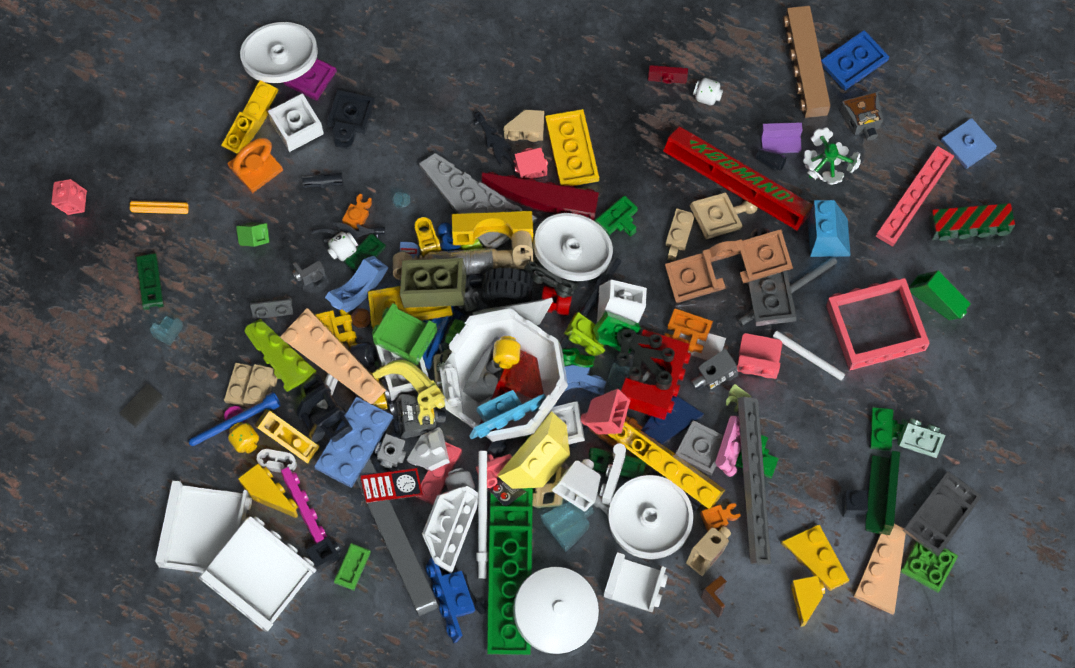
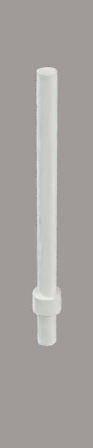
M479 451L478 553H476L478 578H487V561H489V553H487V451Z

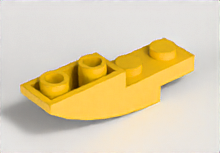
M261 80L259 81L243 112H239L221 145L222 147L238 154L244 146L251 142L267 118L268 111L271 110L270 105L278 92L276 87Z

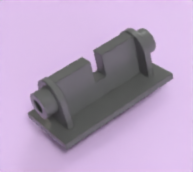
M287 295L273 297V301H270L269 298L255 299L250 304L253 319L293 315L292 297Z

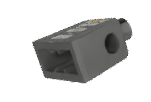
M724 349L698 367L700 375L690 381L696 391L706 385L711 391L737 377V365L728 351Z
M401 394L396 401L400 439L423 435L434 430L436 422H445L446 420L445 410H435L433 408L431 412L434 416V423L430 424V418L424 416L422 419L423 425H420L418 421L420 408L418 407L417 396Z

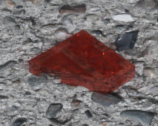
M520 350L519 362L510 368L505 386L531 399L543 395L544 391L537 357Z

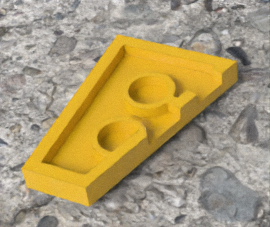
M820 524L781 543L814 576H818L819 581H822L829 591L849 582V578Z

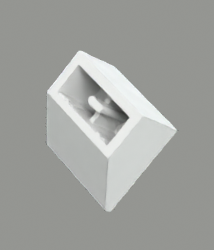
M609 280L599 287L597 322L608 311L639 323L646 307L647 288L615 280Z

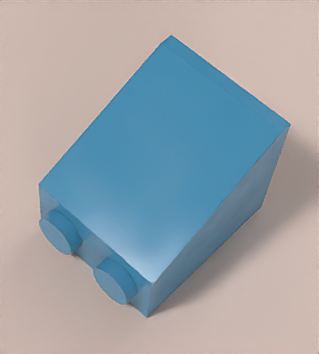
M815 200L808 218L810 257L850 256L847 217L835 200Z

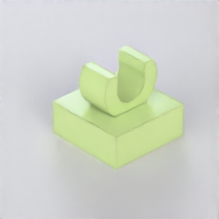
M734 384L730 389L726 405L728 406L730 402H736L737 406L734 411L738 412V398H751V395Z

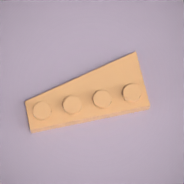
M895 524L890 535L880 534L854 595L855 598L892 615L895 613L906 535L903 531L904 528Z

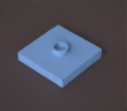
M972 118L941 140L965 169H968L997 147Z

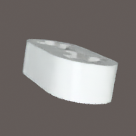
M263 449L257 455L259 465L262 468L267 467L269 471L281 473V470L287 467H284L283 463L279 461L286 462L287 459L292 463L287 465L291 472L297 466L295 457L287 452ZM269 455L270 459L275 461H267V464H264L262 458H266Z

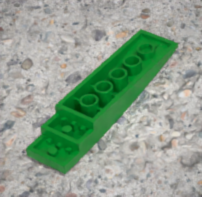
M522 488L527 492L508 506H503L491 493L487 654L531 655V645L521 636L515 624L513 605L519 587L532 575L533 488Z

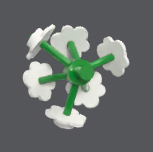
M825 127L815 130L814 135L811 137V141L815 146L824 144V153L817 155L815 150H806L803 162L808 169L807 174L809 178L814 180L818 178L833 185L842 182L844 173L837 172L834 165H839L841 161L848 162L847 171L852 173L859 167L861 159L859 152H854L848 158L846 155L849 153V149L839 142L836 145H829L827 142L833 136V133ZM827 161L830 162V171L823 172V177H821L817 172Z

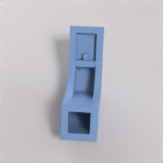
M375 256L365 258L354 276L342 287L328 291L325 298L334 308L343 309L347 313L360 305L368 297V291H373L377 287L388 267Z
M565 366L568 383L565 391L571 388H582L600 395L604 394L606 381L597 375L589 376L590 367Z

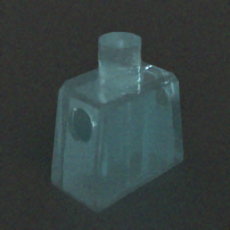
M567 502L543 514L542 523L563 550L567 552L589 529L590 523L586 518L593 514L594 510L590 506L586 511H583L574 504Z

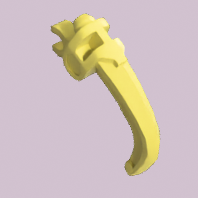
M395 360L373 372L375 379L389 374H399L412 384L419 394L417 400L418 407L420 408L418 416L420 425H423L422 419L424 416H428L430 424H433L434 416L431 409L435 407L441 409L445 406V396L434 380L431 381L413 363L406 360Z

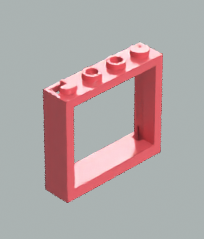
M894 278L884 284L875 283L865 289L855 288L846 294L836 293L830 296L827 301L826 307L849 371L926 351L930 344L905 278L900 280ZM900 291L917 339L855 354L838 306Z

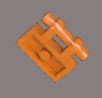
M674 309L668 324V329L674 331V334L665 333L664 336L690 344L689 352L693 353L695 351L702 354L704 346L697 344V341L699 339L706 342L713 321ZM681 334H684L692 338L691 341H688L679 337Z

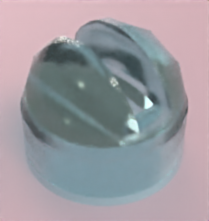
M397 192L394 194L393 203L397 208H404L410 204L411 198L405 192Z

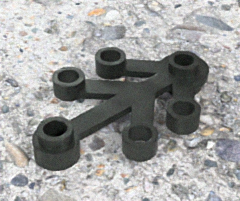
M536 255L534 256V262L527 261L524 269L533 273L531 279L536 283L542 284L545 282L554 287L558 296L563 298L571 297L574 291L577 290L579 286L578 281H565L567 279L554 275L545 267L543 269L540 267L543 265L539 262Z
M631 329L620 330L617 334V341L621 346V350L617 355V364L619 366L628 365V351L631 348L635 354L633 365L629 369V378L631 380H639L641 378L642 371L640 367L641 362H643L656 376V387L661 390L669 389L672 385L671 374L667 371H662L651 358L671 362L674 359V350L665 348L663 351L642 348L639 345L645 344L653 348H659L662 345V337L658 334L646 337L637 335Z

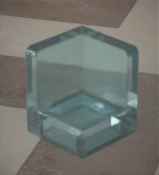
M166 316L160 325L154 323L150 331L154 338L171 346L183 328V324L178 318L173 320Z

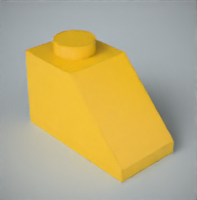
M818 576L793 580L790 585L801 627L806 625L821 601L823 594H825L824 584L822 581L819 582Z

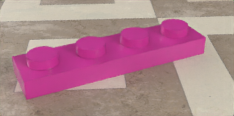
M289 467L281 470L282 477L294 502L298 506V510L315 544H317L327 535L322 525L318 527L315 521L318 519L313 507L309 509L306 503L309 499L305 490L300 491L297 485L300 481L296 472L291 473Z

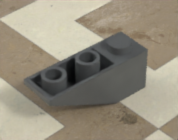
M498 337L494 338L470 374L463 390L465 394L478 403L493 395L504 369L499 367V364L493 360L494 343L500 339Z

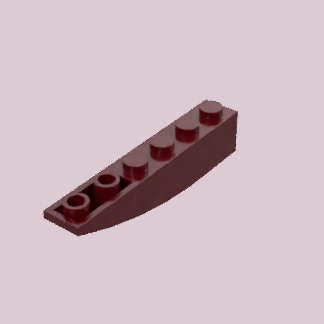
M482 172V183L518 204L553 215L572 213L585 216L593 221L595 220L599 192H595L592 189L582 190L570 185L559 186L552 182L542 183L534 179L524 180L512 175L501 176L494 172Z

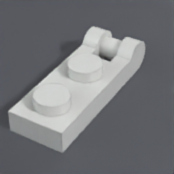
M616 444L613 448L614 462L613 465H608L606 476L609 478L607 484L603 483L600 491V496H603V504L610 505L625 459L626 448L623 444Z

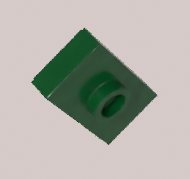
M370 233L356 248V252L345 259L344 263L356 272L363 259L372 256L377 258L384 251L386 245Z

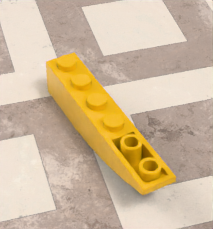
M626 421L624 422L622 433L608 434L708 509L714 507L725 491L724 488L691 464Z

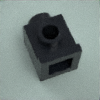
M327 537L307 549L306 552L319 573L322 569L340 559L338 553L341 550L336 541L331 542ZM326 552L330 554L325 558L322 557V555Z

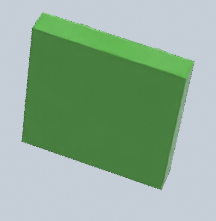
M916 541L900 572L939 593L958 555L944 548L939 556H936Z

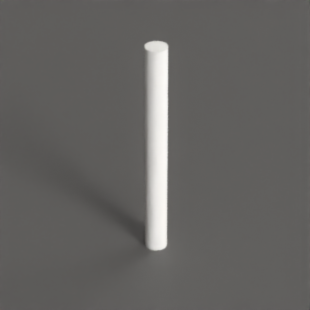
M776 331L773 335L774 339L781 340L782 344L840 381L845 377V373L782 333Z

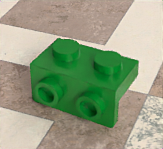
M608 311L603 314L593 328L596 339L600 344L612 346L618 351L621 350V346L617 341V334L620 330L631 329L637 334L641 329L639 323Z

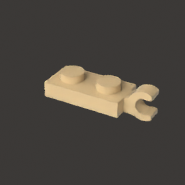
M676 208L665 245L670 247L667 260L675 261L678 250L685 251L695 218L693 213Z

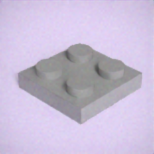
M693 420L676 455L696 469L712 476L716 468L715 462L724 435Z

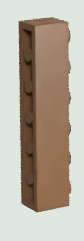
M810 6L787 8L786 16H783V25L788 30L786 40L787 44L791 46L789 54L790 60L794 61L793 75L797 77L798 81L796 83V91L801 96L799 101L800 110L804 111L805 118L827 116L830 102Z

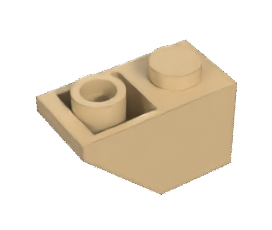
M524 110L504 126V139L511 141L519 139L531 142L543 141L544 111Z

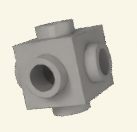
M386 434L383 443L379 442L375 454H378L377 460L380 461V465L392 468V466L397 467L398 463H403L406 451H403L406 441ZM388 451H393L394 453H393V454H388L387 452H388Z

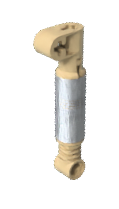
M527 231L515 232L512 235V250L488 248L471 249V251L470 249L429 252L425 257L420 255V258H417V255L414 256L415 258H412L409 253L399 252L393 256V276L401 280L402 261L463 258L466 275L485 274L486 271L496 268L524 269L527 261L533 262L532 237Z

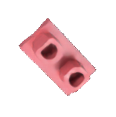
M492 454L487 455V488L497 484V478H499L497 474L512 458L511 454L493 458ZM477 466V467H476V471H477V474H478V481H479V466Z

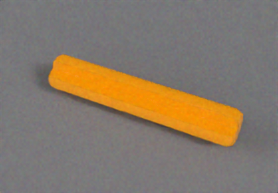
M131 201L130 211L139 213L187 214L189 212V205L187 202Z

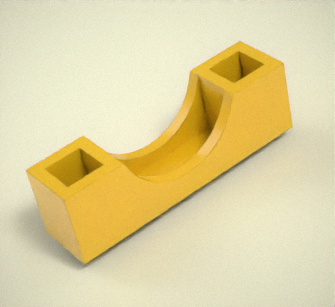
M532 211L452 214L453 245H473L479 236L488 232L503 233L512 240V235L515 232L527 231L531 234L533 242Z

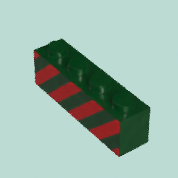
M1011 203L932 210L929 216L932 239H939L940 241H946L950 238L967 239L971 236L983 238L994 234L1005 236L1011 233L1015 226Z

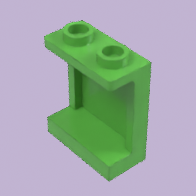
M392 303L390 308L387 307L385 309L380 325L377 324L373 329L374 344L418 365L437 333V325L431 321L425 323L399 310L397 305Z

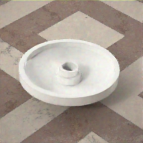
M277 22L258 28L245 39L240 50V58L244 70L251 77L268 83H281L300 77L313 66L318 54L314 35L304 26L291 22Z
M561 213L546 218L538 226L533 240L534 252L539 262L554 275L572 281H586L600 276L609 266L613 254L612 242L606 231L593 220L572 213Z
M654 475L640 476L626 482L615 493L609 508V527L616 542L628 553L644 559L663 558L676 552L686 542L692 529L693 510L686 493L669 479Z
M549 567L533 573L521 584L514 599L513 614L519 633L532 647L545 653L562 654L577 649L591 637L598 621V602L592 587L581 575L567 568Z

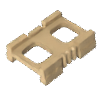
M558 467L554 483L536 488V493H533L532 506L536 508L562 507L563 497L555 492L553 503L543 504V498L545 493L553 492V487L566 471L563 467Z

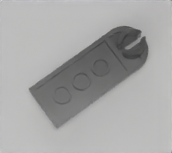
M761 228V235L770 233L768 229ZM758 229L752 231L745 240L757 237ZM787 271L747 282L756 326L796 321V312Z

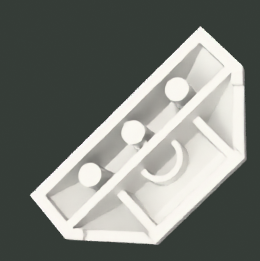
M552 298L488 308L473 312V315L511 308L518 315L537 326L540 325L553 300Z
M462 486L437 495L422 533L434 563L449 572H452L478 506V492L468 486Z

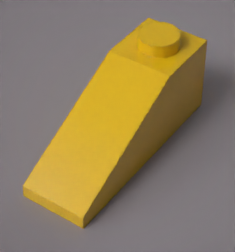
M267 409L254 425L306 463L311 460L320 447Z

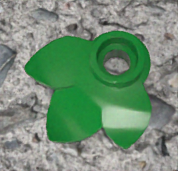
M577 348L562 349L565 366L572 364L584 368L594 366L595 356L581 355Z

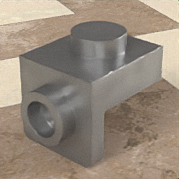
M320 261L301 270L297 262L293 263L294 271L292 273L298 282L301 281L304 286L311 282L319 281L325 275L324 267Z

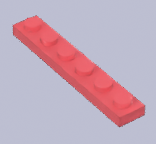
M939 146L936 147L877 233V238L892 247L895 245L953 160L954 155Z

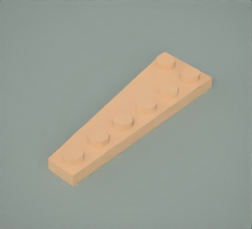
M307 308L280 336L282 340L368 403L373 404L386 391L380 382L373 377L310 309Z

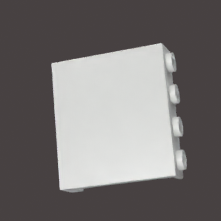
M172 481L155 561L156 564L162 568L203 573L247 519V510H250L252 505V498H250L247 490H244L243 493L183 486L179 481Z
M250 516L199 576V579L263 631L267 632L311 574L316 572V569L313 568L314 563L306 557L302 559L296 554L298 550L289 543L285 545L281 542L279 534L273 530L269 532L265 529L263 521L256 516L254 518Z

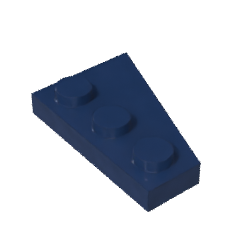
M673 396L672 401L675 403L672 413H667L665 420L651 416L641 431L663 445L680 431L688 428L693 420L698 421L704 414L678 396Z

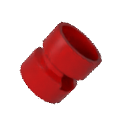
M544 286L542 299L557 298V303L552 302L547 312L552 313L556 311L557 314L569 316L572 296L567 298L560 297L556 294L554 287Z

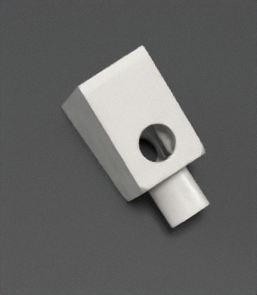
M584 459L582 463L575 461L562 475L552 491L581 510L586 511L596 500L601 476L592 470L594 463L591 460Z

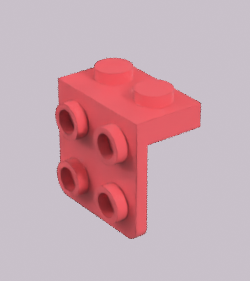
M747 333L743 334L737 363L738 372L776 379L780 369L779 361L782 341Z

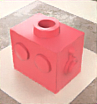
M527 148L522 150L521 153L515 154L514 163L516 165L514 168L515 172L519 174L520 179H536L547 176L548 162L544 158L541 148Z
M71 179L54 182L51 204L67 215L82 213L85 211L87 190Z

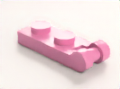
M730 416L715 462L716 466L723 469V472L729 477L737 472L735 464L741 450L740 421L738 416Z

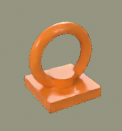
M258 138L251 141L238 152L233 160L227 163L228 167L251 193L257 191L283 171L282 166L270 154L272 143L267 138Z

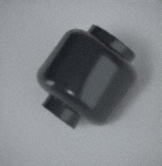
M370 342L353 343L349 348V351L365 368L373 367L374 361L378 360L377 349Z

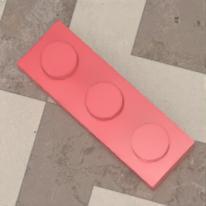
M447 442L445 444L450 463L433 471L428 470L421 483L423 495L416 496L434 505L437 495L442 493L446 485L445 479L448 477V473L453 471L462 453V449Z

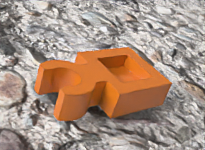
M362 194L357 196L356 206L350 204L342 219L343 223L358 230L357 224L363 226L369 215V211L365 209L370 208L372 205L370 197L367 202H361L363 199Z
M729 504L725 510L722 509L721 505L701 511L700 515L707 532L712 527L716 530L721 526L726 527L729 524L727 520L736 521L741 516L740 513L733 515L730 512L731 509L736 507V504Z

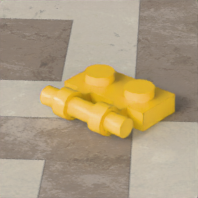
M341 309V316L339 317L334 316L333 310L316 314L322 323L341 342H348L349 348L353 343H356L355 339H357V336L352 329V318L348 312L346 313ZM343 325L345 332L339 334L337 326Z

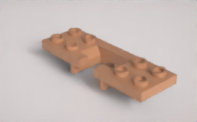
M782 230L773 231L744 241L740 239L722 242L710 249L704 250L703 253L665 264L676 303L726 289L723 278H715L711 262L737 254H742L746 271L740 272L743 283L793 269Z

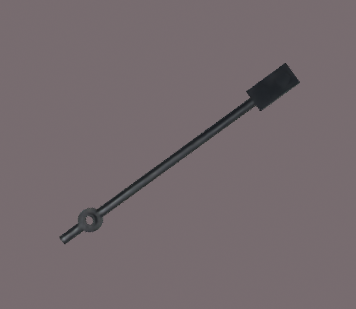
M614 258L606 272L597 281L593 292L579 312L584 317L587 316L598 299L599 287L611 280V277L622 261L619 258ZM564 335L560 341L562 349H565L570 342L567 335ZM508 439L493 441L488 448V454H492L493 458L502 455L507 448L506 442Z

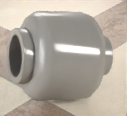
M463 468L450 471L445 479L448 491L462 486L475 489L471 473Z

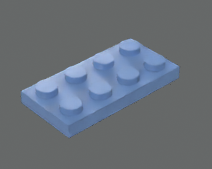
M358 397L355 398L345 415L353 427L352 431L337 442L330 440L314 466L316 470L350 488L353 487L393 419V415ZM342 420V422L340 423V425H339V427L337 428V430H339L340 428H342V427L344 426L345 423H344L343 420Z

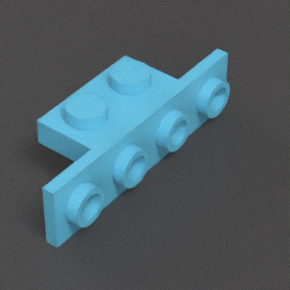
M511 390L478 406L476 410L484 423L473 428L469 435L470 438L473 439L477 436L482 438L488 435L490 430L497 428V430L503 428L512 419L517 421L523 418L525 413L529 411L532 413L538 411L546 399L545 394L522 404L514 390Z

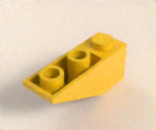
M258 463L238 478L242 487L247 490L249 496L254 501L292 517H298L296 511L298 506L291 498L287 500L283 495L285 490L279 483L275 484L271 480L273 475L267 467L262 468Z

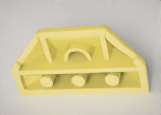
M551 411L535 433L526 440L497 476L512 489L544 487L556 473L558 467H561L570 456L567 425Z

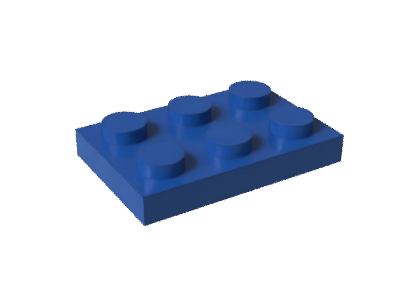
M864 30L823 58L821 63L827 73L845 91L887 62L889 56Z

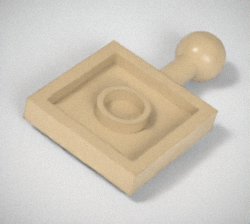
M727 193L697 200L690 205L706 239L740 230L743 225L737 214L742 212L753 214L758 208L746 200L743 204L733 207Z

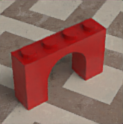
M643 329L641 336L651 337L657 333ZM660 335L662 337V345L659 348H653L645 344L639 345L642 348L663 351L665 348L674 350V359L671 362L651 358L671 374V387L667 390H661L656 385H648L625 378L621 392L630 399L629 409L665 420L667 413H672L675 403L672 401V398L678 395L681 385L677 383L678 380L683 381L686 372L683 366L689 363L692 353L688 352L690 344Z

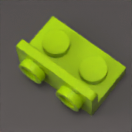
M579 312L575 313L564 334L574 344H580L584 347L585 351L590 355L597 356L605 352L604 345L597 341L593 330L596 324Z

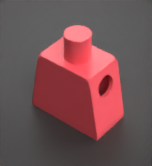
M619 389L598 396L591 400L588 412L581 415V422L596 434L622 433L630 399Z

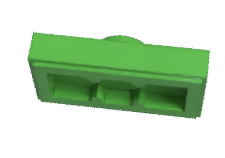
M351 543L334 583L354 591L371 551Z

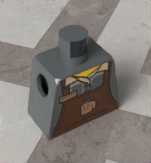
M875 92L842 101L839 111L853 134L865 133L868 141L876 139L878 137L876 130L881 127L883 121L878 93Z

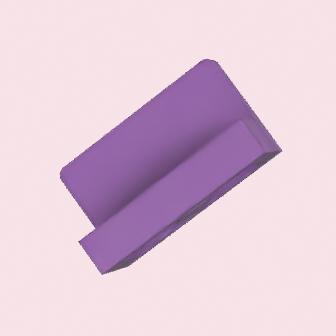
M802 123L763 124L761 130L762 149L780 153L801 152L800 136L802 133Z

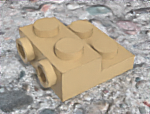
M235 363L225 395V403L251 408L263 402V399L266 398L265 395L271 392L272 386H276L277 377L274 374L275 370L256 364L253 367Z

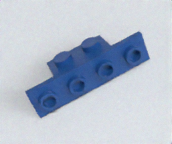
M431 557L427 563L426 572L428 577L432 579L433 593L439 599V610L441 616L445 617L447 634L452 638L453 643H456L463 636L456 617L474 613L475 608L462 571L442 576L439 565L435 564Z

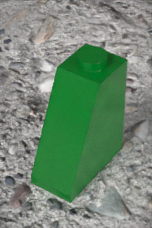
M939 270L917 275L909 285L912 295L948 320L964 317L967 313L966 309L971 304Z

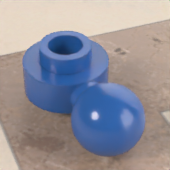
M446 222L441 223L437 229L439 236L442 237L440 242L441 248L444 251L459 250L461 245H453L452 225Z

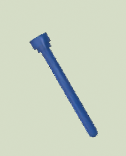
M274 392L265 395L266 398L263 399V402L191 438L189 445L195 446L265 409L274 410L280 407L281 404L277 395Z

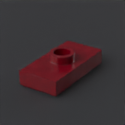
M651 65L649 66L648 81L663 82L665 84H686L688 68Z

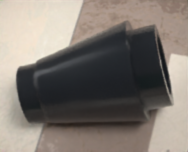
M759 149L756 155V160H759L774 171H781L787 159L786 156H783V153Z

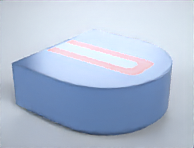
M400 242V252L409 253L412 258H415V255H417V258L420 257V249L417 244L413 242Z

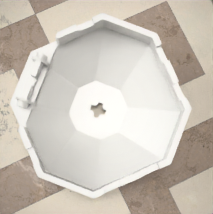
M511 308L469 316L465 322V327L460 334H456L449 344L452 353L440 369L446 410L472 428L479 425L481 417L476 409L478 406L488 402L491 396L478 403L465 394L463 390L470 374L494 338L511 336L521 345L520 352L531 357L520 387L516 392L517 397L522 404L545 394L546 399L538 411L533 413L529 411L525 413L523 418L517 421L512 419L500 430H490V433L485 437L491 441H499L534 434L568 386L562 347L558 339L545 333L541 328L524 319Z

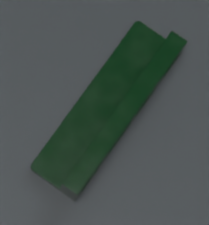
M892 450L889 458L872 457L865 531L890 535L892 532L900 463L899 451Z

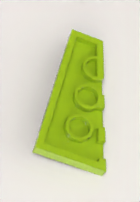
M261 319L246 326L244 332L256 349L264 354L263 359L267 364H271L275 370V376L283 381V387L287 392L316 374L317 371Z

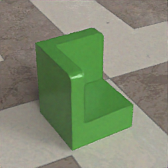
M250 222L236 226L239 245L254 247L269 243L267 223Z

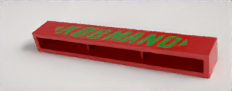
M680 126L669 136L663 152L797 231L807 220L813 204Z

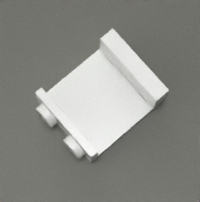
M617 552L604 597L653 612L654 606L659 607L662 595L658 594L660 586L665 588L668 575L664 574L666 568L662 567L660 571L625 560V555Z

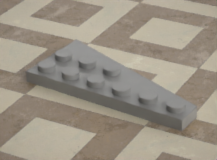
M436 153L419 163L422 171L457 214L522 211V208L505 200V197L483 183L472 179L466 172H461L452 163ZM532 215L533 223H535L537 218ZM488 232L478 237L485 249H496L510 239L507 235L499 232Z

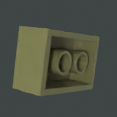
M463 258L402 261L400 296L404 308L465 305L466 269Z

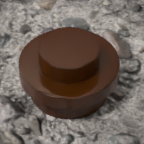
M357 309L351 315L352 324L357 328H365L371 323L370 312L366 309Z

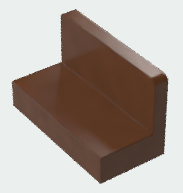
M719 576L705 588L701 598L718 618L722 615L725 608L724 603L717 597L723 592L727 582L722 576Z

